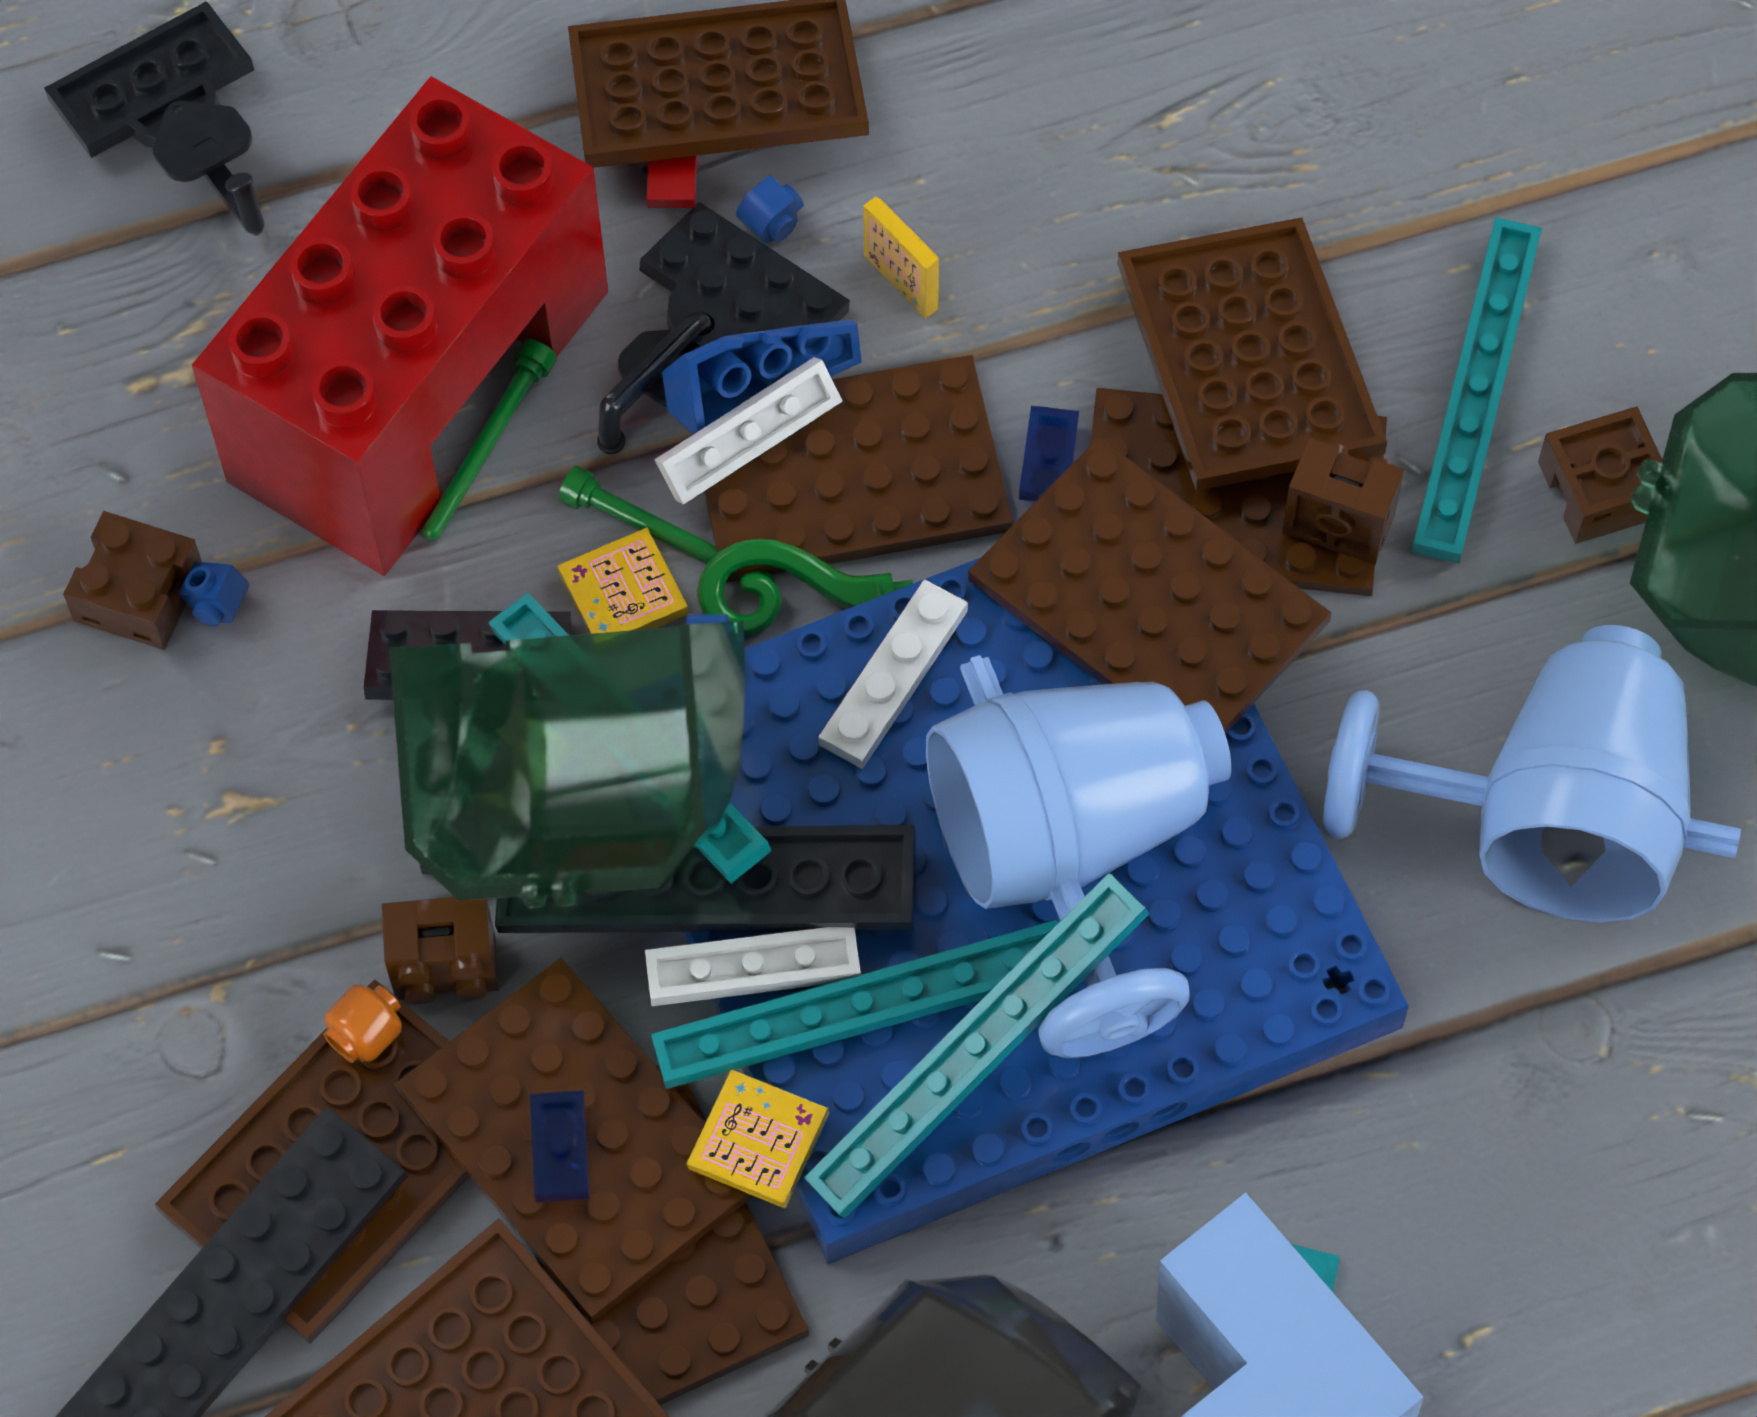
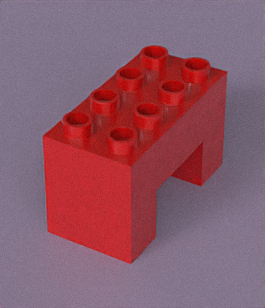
M430 76L192 363L193 372L226 482L385 576L421 531L441 498L430 448L437 437L515 339L523 342L524 339L537 340L548 346L558 357L609 292L594 167Z

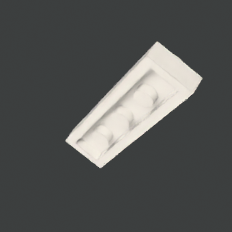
M813 357L655 459V462L675 500L685 504L841 403L842 399L823 361Z
M924 579L819 735V746L863 769L968 612V602Z
M824 927L645 950L652 1006L826 985L861 975L855 928Z

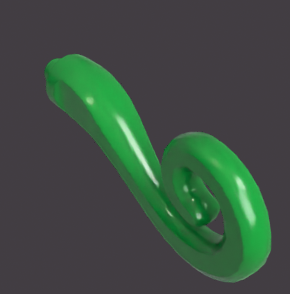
M760 538L736 542L716 553L707 562L699 577L697 597L703 614H728L729 624H738L739 636H751L761 633L773 624L780 611L781 593L776 583L768 575L747 573L740 581L741 588L746 592L758 595L760 600L759 607L754 613L748 615L733 612L725 602L723 594L724 584L732 573L743 567L770 565L785 570L829 601L845 609L911 585L913 581L893 582L891 573L863 576L847 575L794 545Z

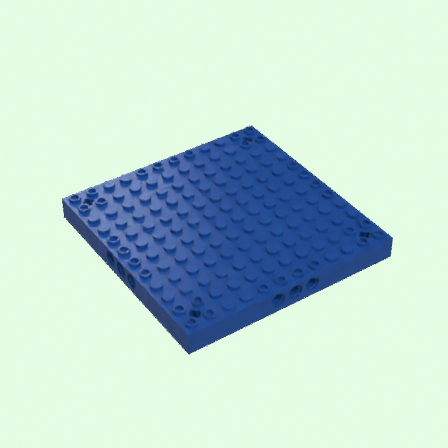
M980 558L925 579L968 602V612L863 769L819 746L818 737L923 580L626 694L752 826H915L914 930L855 931L861 975L1057 920L1058 923L1060 922L1052 900L1047 901L1043 899L1033 903L989 909L983 908L974 901L963 884L949 853L938 821L930 788L926 762V735L932 726L975 706L960 670L961 664L970 662L972 657L981 655V658L989 657L1003 694L1009 692L1015 694L1030 690L1103 685L968 580V570ZM1255 704L1225 734L1231 757V775L1227 781L1209 786L1208 804L1204 815L1194 825L1188 827L1180 834L1109 872L1150 913L1108 955L1116 975L1147 968H1168L1181 973L1188 980L1189 1002L1178 1016L1165 1026L1138 1041L1112 1051L1088 1057L1062 1058L1051 1055L1043 1049L1038 1032L1039 1024L846 1218L838 1215L804 1177L980 1001L742 1068L745 1075L822 1105L829 1110L826 1123L795 1187L827 1264L841 1260L1403 1028L1409 1005ZM603 749L637 828L677 827ZM1106 875L1082 887L1081 889L1083 891L1084 896H1086ZM792 931L683 932L689 945ZM1083 980L1066 998L1087 988L1085 981ZM1329 983H1333L1336 987L1327 990ZM823 985L715 998L712 1000L720 1015ZM1346 987L1345 994H1340L1337 990Z

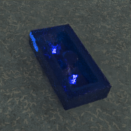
M1031 405L1019 487V500L1036 502L1073 464L1080 411Z
M583 1090L530 1094L534 1195L536 1203L590 1199L585 1097Z

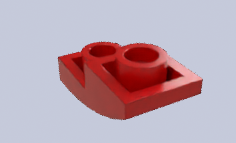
M699 155L649 161L647 180L648 208H696Z

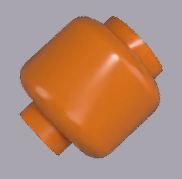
M353 985L325 1013L324 1022L327 1030L323 1033V1036L332 1048L351 1063H354L357 1059L366 1062L373 1061L401 1033L402 1023L396 1014L401 1005L387 989L380 985L374 990L364 985Z

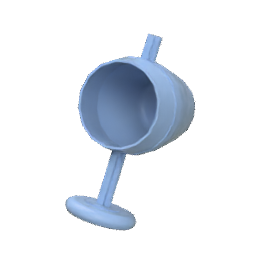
M1603 625L1591 628L1583 634L1581 642L1571 643L1549 656L1536 678L1488 777L1374 754L1380 702L1378 697L1369 690H1360L1353 693L1345 707L1336 743L1332 750L1323 811V827L1325 832L1334 839H1343L1349 836L1355 829L1368 783L1482 806L1479 855L1483 872L1502 893L1531 909L1564 919L1598 923L1631 920L1654 910L1667 892L1683 848L1735 858L1741 829L1690 818L1688 725L1683 681L1669 663L1661 659V648L1653 638L1639 630L1620 625ZM1545 827L1581 830L1604 839L1606 851L1572 887L1543 854L1541 835Z
M981 655L972 657L970 662L960 666L961 673L975 706L932 726L926 735V762L938 821L955 867L974 901L983 908L989 909L1033 903L1043 899L1047 901L1052 900L1060 921L1085 897L1081 889L1082 887L1194 825L1206 812L1209 786L1227 781L1231 775V757L1226 735L1215 710L1207 701L1203 700L1184 706L1182 701L1169 687L1156 682L1091 685L1003 694L989 657L981 658ZM1107 956L1084 979L1087 988L1066 998L1054 1007L1042 1021L1038 1030L1041 1046L1051 1055L1062 1058H1079L1112 1051L1138 1041L1159 1030L1178 1016L1189 1002L1188 980L1181 973L1168 968H1147L1116 975L1110 958Z

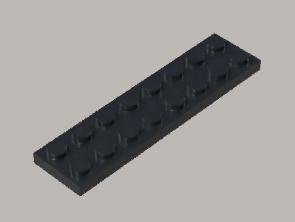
M914 825L753 826L767 840L772 851L733 883H730L678 827L501 829L495 927L498 933L800 931L824 927L855 928V931L914 930L916 830Z
M326 1106L55 1417H201L409 1175Z

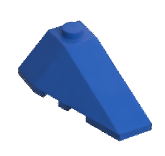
M853 319L724 336L686 353L662 372L667 411L692 434H695L813 357L823 361L830 377L862 362L858 323Z

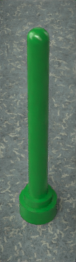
M524 339L514 356L516 361L514 370L516 373L423 526V535L427 539L436 540L441 536L532 382H538L541 377H547L557 361V356L545 344L534 339Z
M577 465L568 472L561 485L558 496L559 500L576 509L580 505L589 509L592 505L639 530L647 527L651 536L705 563L717 553L715 545L601 489V483L595 480V474ZM765 571L750 572V573H761V574H764V575H768V576L775 582L774 577H773L770 573H768V572H765ZM746 574L740 576V577H739V580L741 581L742 577L745 576Z

